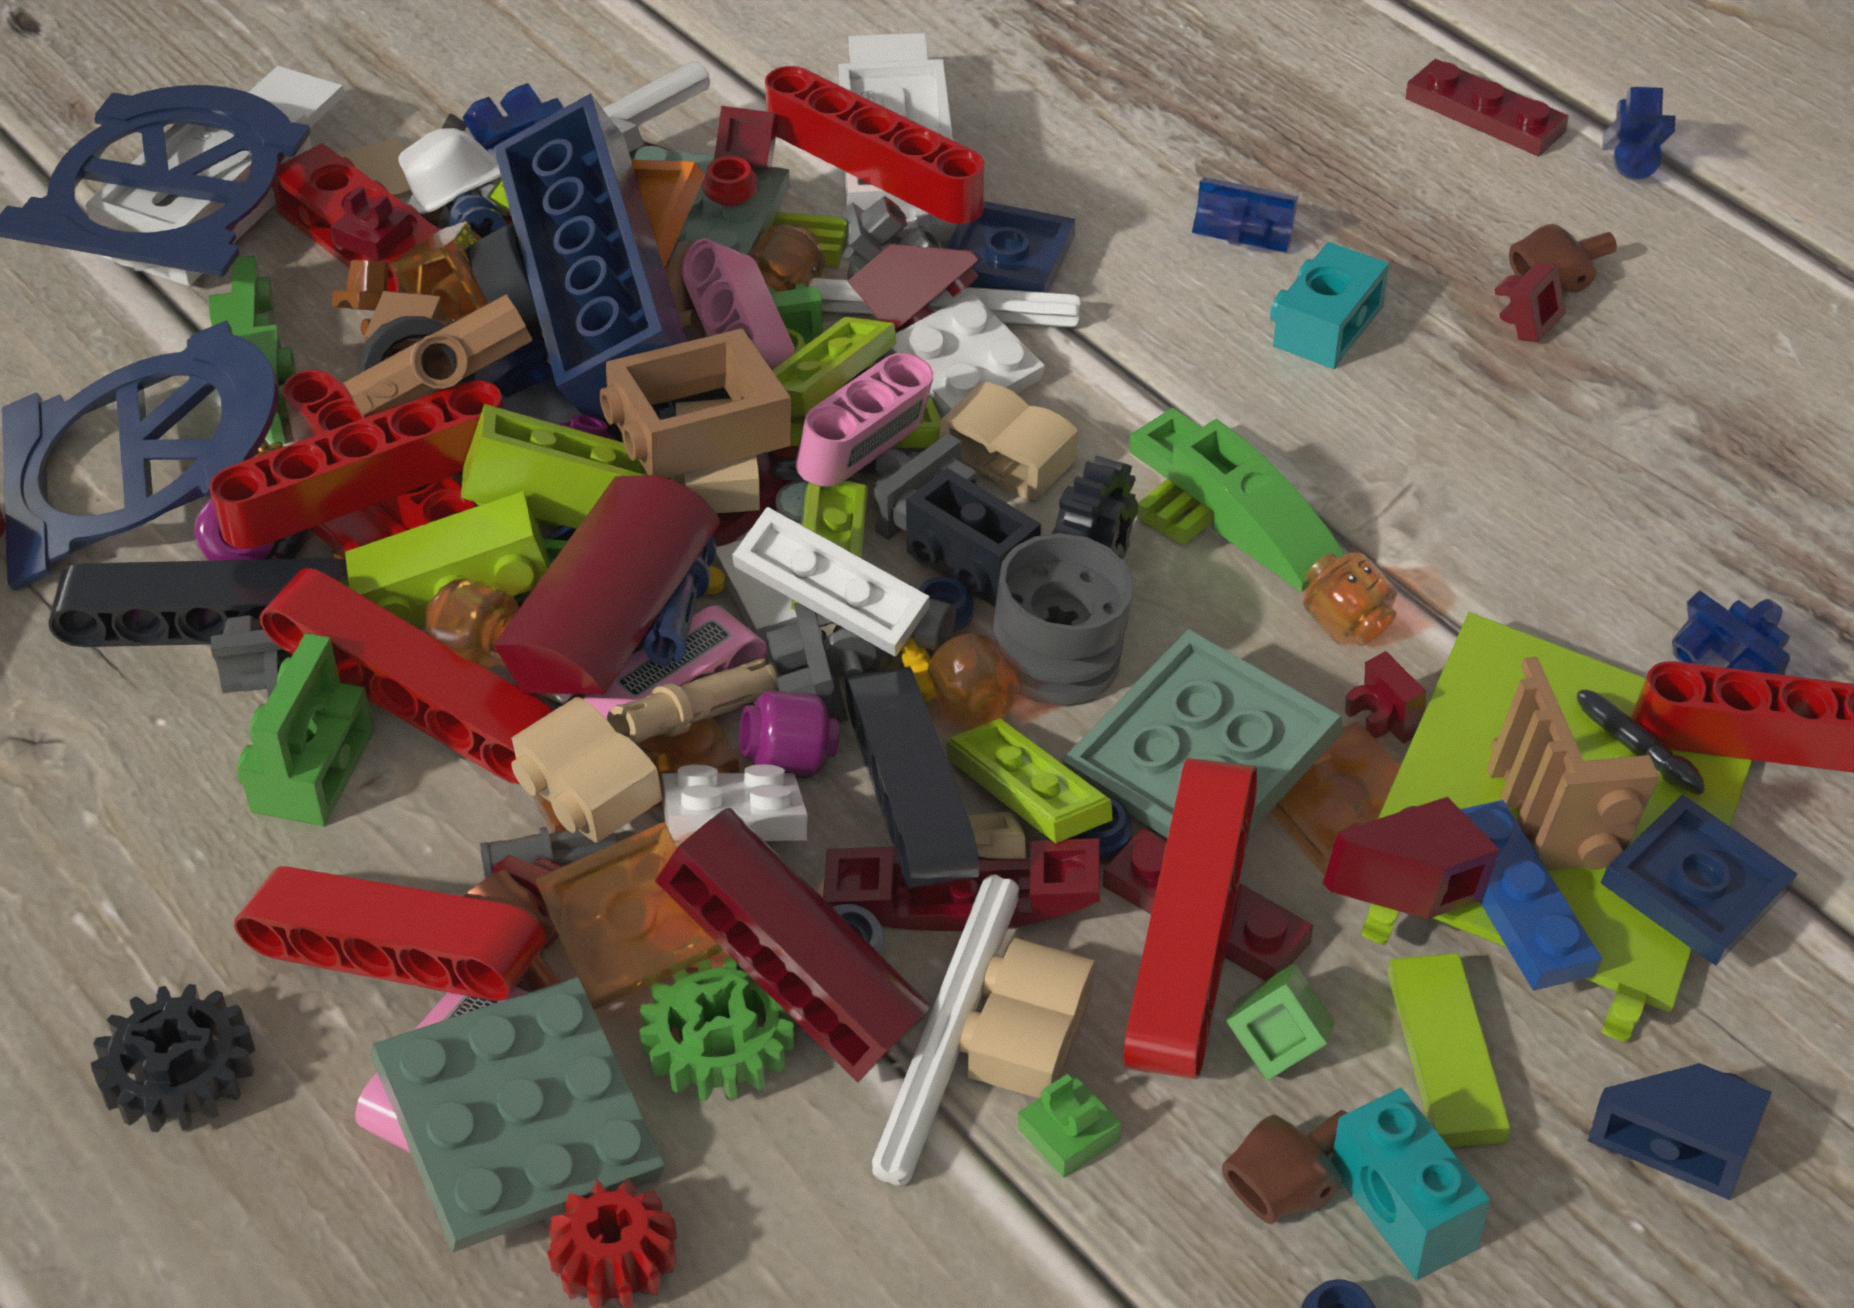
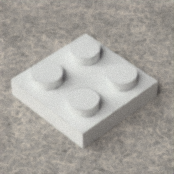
M972 292L896 333V345L883 354L885 358L896 353L912 354L924 359L931 366L934 375L928 398L934 399L938 413L942 417L948 414L981 382L995 383L1018 394L1042 379L1045 365Z
M687 765L680 767L677 773L662 774V804L669 842H684L711 818L729 807L764 841H807L808 814L794 773H785L783 768L774 765H752L745 768L744 773H718V770L711 766Z

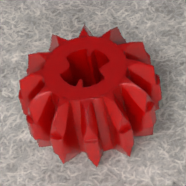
M627 1178L616 1191H607V1188L596 1179L592 1188V1196L589 1198L568 1193L567 1202L565 1203L566 1214L551 1216L549 1227L551 1243L547 1254L550 1269L552 1272H555L556 1277H561L563 1291L568 1294L570 1300L587 1294L589 1304L593 1308H602L609 1298H618L619 1303L624 1308H631L634 1303L633 1293L636 1291L657 1297L661 1287L660 1275L674 1273V1266L677 1261L674 1240L677 1239L675 1220L671 1217L670 1212H663L662 1200L657 1196L656 1191L652 1190L637 1196L636 1186Z

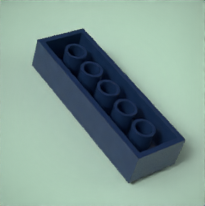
M590 93L493 148L556 386L582 415L592 416L603 421L606 418L601 407L600 390L607 387V361L687 341L624 135Z

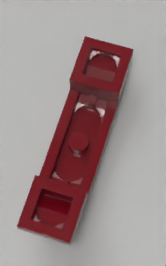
M1099 838L1069 839L1056 844L1052 840L1030 841V859L979 860L978 878L912 890L907 888L900 865L897 863L893 846L827 849L823 899L832 908L842 904L861 906L870 911L877 918L880 925L885 927L921 931L963 932L983 880L990 875H997L1003 879L1013 880L1019 887V900L1008 928L1038 923L1067 915L1100 901Z

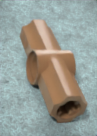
M507 294L343 383L362 417L366 418L452 387L460 380L532 342V339L516 307L512 304ZM432 344H442L448 347L455 358V368L452 374L442 380L429 377L423 371L421 365V356L424 350Z

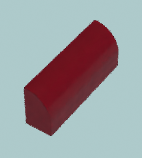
M637 475L615 476L493 644L522 693L605 694L721 523L717 514L705 500L686 486L660 476Z
M730 807L715 815L682 842L655 879V882L857 1083L933 1008L906 979Z

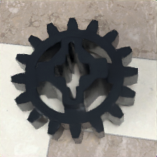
M1100 455L1095 456L1094 462L1087 461L1084 467L1083 478L1076 476L1074 487L1067 486L1059 500L1060 509L1057 522L1051 534L1062 533L1087 537L1109 547L1123 559L1129 549V538L1133 522L1138 514L1136 495L1130 493L1136 481V477L1130 475L1132 466Z
M188 984L181 997L171 998L166 986L158 987L156 1002L148 1005L142 999L135 996L130 999L133 1014L128 1018L111 1014L107 1018V1022L112 1036L97 1037L93 1042L99 1059L91 1062V1070L105 1106L108 1110L119 1108L124 1123L129 1126L145 1115L151 1132H159L167 1118H176L182 1130L190 1129L192 1114L200 1110L206 1116L214 1119L219 1116L215 1101L221 1096L227 1099L238 1100L242 1094L237 1078L251 1077L254 1072L249 1054L256 1051L249 1025L245 1023L241 1008L238 1004L227 1007L223 993L215 990L204 1000H201L196 984ZM212 1034L219 1040H214ZM128 1074H134L136 1081L129 1077Z

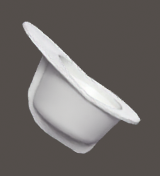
M455 128L438 129L428 133L401 152L398 157L399 164L413 192L408 204L412 205L420 215L437 210L460 194L501 176L494 149L486 150L469 133Z

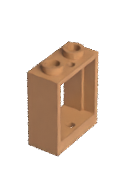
M743 328L606 362L607 387L600 390L603 414L610 425L617 424L622 432L628 456L632 461L639 459L648 475L670 478L790 446L791 397ZM722 387L725 388L733 400L730 403L663 420L659 419L651 405Z

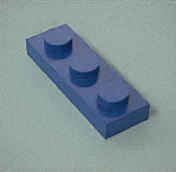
M1504 800L1460 809L1500 849L1482 901L1479 902L1532 990L1535 991L1595 976L1602 957Z

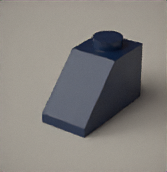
M1701 1063L1606 1087L1599 1099L1588 1141L1730 1200L1756 1138L1772 1092L1753 1085L1738 1075L1723 1073Z

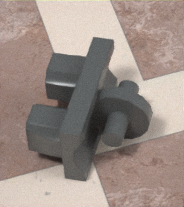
M886 196L865 211L852 202L841 212L842 218L851 226L848 237L849 246L843 254V257L850 262L847 271L848 280L890 244L941 248L938 236L924 225L918 226L904 240L896 237L907 226L905 214L900 207Z
M947 433L922 453L914 451L907 456L900 450L888 449L876 459L875 466L879 478L872 482V489L879 504L881 516L880 520L875 524V532L890 540L901 530L906 531V499L946 468L979 486V473L961 461V440Z
M798 602L793 603L798 622L766 632L769 648L779 673L808 664V667L777 677L779 691L816 694L824 701L828 717L837 718L838 723L846 721L848 716L838 676L846 678L863 674V671L867 670L876 658V647L839 625L834 628L833 634L827 637L826 632L820 629L817 613Z
M252 616L228 618L223 634L211 636V652L217 664L222 692H247L267 689L268 697H270L277 684L281 664L286 658H292L293 655L279 647L265 634L260 620Z

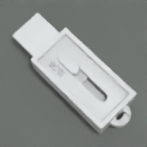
M925 33L848 36L850 63L838 64L840 86L953 140L943 59L928 60ZM844 171L847 207L854 202L865 211L886 196L900 207L905 214L907 226L896 237L904 240L918 226L924 225L935 233L940 241H950L958 224L945 222ZM848 223L849 234H850L851 226H850V224Z
M276 66L248 92L278 107L291 122L307 124L310 128L344 97L343 85L281 66ZM189 123L174 124L164 133L168 168L170 170L234 137V135L219 128ZM308 136L295 156L312 148L310 136ZM241 151L196 175L235 182H246L251 169V155L249 151ZM144 152L130 164L145 166ZM286 156L281 163L293 157ZM108 183L85 205L89 219L101 226L124 232L145 233L164 231L191 224L219 210L225 203ZM271 187L259 206L236 225L233 230L236 233V239L233 244L276 204L273 187ZM100 255V257L112 260L114 264L118 263L123 266L133 267L135 271H145L190 286L203 274Z

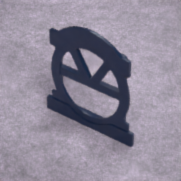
M183 85L149 90L134 95L111 93L95 113V124L102 126L79 140L62 157L51 176L47 195L42 198L30 197L22 208L6 206L0 213V237L223 277L240 254L238 246L232 245L236 239V233L233 232L234 228L258 207L267 196L276 178L278 166L286 156L294 157L311 134L310 126L291 122L278 107L257 95L229 87ZM189 123L223 129L234 135V137L170 170L168 168L164 136L165 125ZM136 132L142 134L145 166L99 158L105 149L117 140ZM241 151H249L251 155V169L246 182H235L196 175ZM82 179L220 202L225 203V205L201 220L178 228L145 233L124 232L101 226L89 219L76 203L75 188Z
M225 320L190 335L185 350L153 356L124 366L93 382L67 401H64L61 395L43 401L36 392L3 406L2 438L7 584L12 590L49 576L51 574V564L72 555V552L110 536L139 527L166 512L204 496H211L209 485L212 478L219 471L253 458L270 430L279 398L276 373L263 352L250 341L232 335V327ZM173 376L189 377L186 383L146 417L145 388ZM215 389L218 391L221 400V416L212 439L158 440ZM117 401L125 508L109 513L88 516L66 514L52 508L48 504L46 461L52 449L62 435L82 415ZM197 459L176 480L153 494L150 460Z

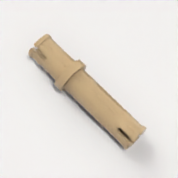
M755 659L739 667L727 669L682 686H677L673 683L664 684L653 689L646 698L612 707L607 714V721L617 733L623 734L635 744L658 735L675 737L688 731L695 722L721 715L750 703H755L758 696L765 691H777V673L771 664L765 666V659Z

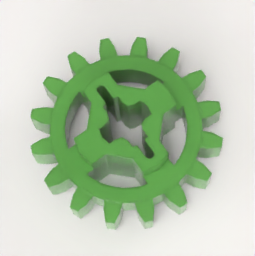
M729 955L724 961L722 968H712L711 962L706 956L699 957L698 971L691 974L677 965L672 968V986L657 982L651 986L653 1003L642 1004L640 1008L642 1028L639 1031L643 1055L650 1056L651 1071L655 1077L670 1073L672 1091L679 1093L690 1083L698 1085L699 1100L707 1101L714 1087H723L728 1098L733 1100L738 1097L739 1083L747 1081L758 1090L765 1087L764 1068L777 1072L784 1070V1051L795 1048V1020L746 972L738 970L737 963ZM755 1010L765 1022L764 1027L758 1025L757 1014L754 1013ZM673 1026L679 1029V1037L682 1041L680 1045L671 1034Z

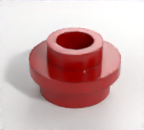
M736 156L720 157L713 160L707 167V172L702 182L703 193L708 199L720 205L737 206L755 195L758 189L757 176L745 159Z

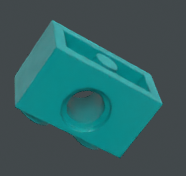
M1328 241L1313 260H1305L1292 286L1288 290L1282 289L1277 294L1270 312V320L1275 322L1273 347L1335 369L1383 308L1389 263Z
M1401 1087L1339 1117L1332 1163L1342 1177V1184L1416 1281L1478 1250L1490 1198Z

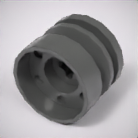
M1062 533L1036 536L1015 546L1003 560L999 578L989 658L996 675L1011 690L1015 681L1014 692L1041 703L1068 705L1087 702L1105 692L1119 672L1124 635L1127 629L1132 602L1134 580L1126 563L1109 547L1083 536Z

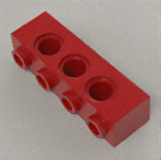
M321 143L278 166L276 178L272 185L278 213L348 268H350L351 260L389 263L387 292H398L400 265L437 268L438 294L459 283L455 262L458 251L450 234L442 228L438 229L420 216L412 205L404 204L389 193L381 182L373 181L362 173L347 157H341ZM359 186L365 189L366 197L377 200L381 195H385L389 198L392 207L408 212L411 216L413 232L380 261L334 244L331 226L346 214L344 199Z

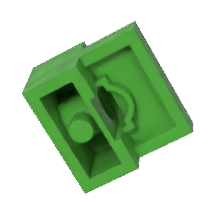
M304 634L292 658H286L281 664L277 684L266 704L258 706L253 714L250 725V738L253 744L247 745L243 749L237 767L238 780L244 786L252 813L325 827L374 733L365 687L340 683L329 637Z

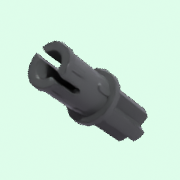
M546 826L539 827V834L480 843L485 879L493 874V866L508 854L531 864L536 859L544 857L566 866L567 869L611 862L616 859L618 853L615 832L597 843L586 837L579 830L575 833L562 831L548 834Z

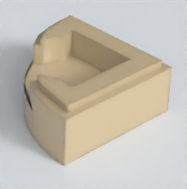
M1006 811L968 815L975 836L978 856L994 859L1026 858L1025 835L1016 813Z

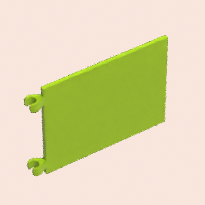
M1468 612L1379 818L1398 813L1409 806H1420L1447 796L1459 809L1500 801L1506 782L1504 777L1491 778L1487 766L1493 753L1491 749L1493 739L1498 738L1520 680L1526 679L1521 668L1524 658L1538 657L1584 761L1633 757L1636 755L1582 711L1577 702V692L1588 689L1599 693L1631 717L1645 678ZM1671 750L1674 753L1673 755L1685 757L1698 769L1704 780L1705 791L1703 794L1697 795L1671 785L1663 779L1660 771H1657L1660 777L1629 845L1682 794L1731 827L1752 760ZM1517 808L1509 809L1517 821L1519 816ZM1584 867L1548 871L1602 957L1595 976L1585 979L1615 991L1601 1032L1608 1037L1627 1043L1631 1037L1634 1025L1641 1017L1645 1003L1668 1013L1671 1012L1692 949L1603 886L1600 882L1607 867L1597 870ZM1480 902L1433 917L1436 920L1506 947ZM1371 904L1360 933L1361 936L1378 944L1386 945L1400 911Z

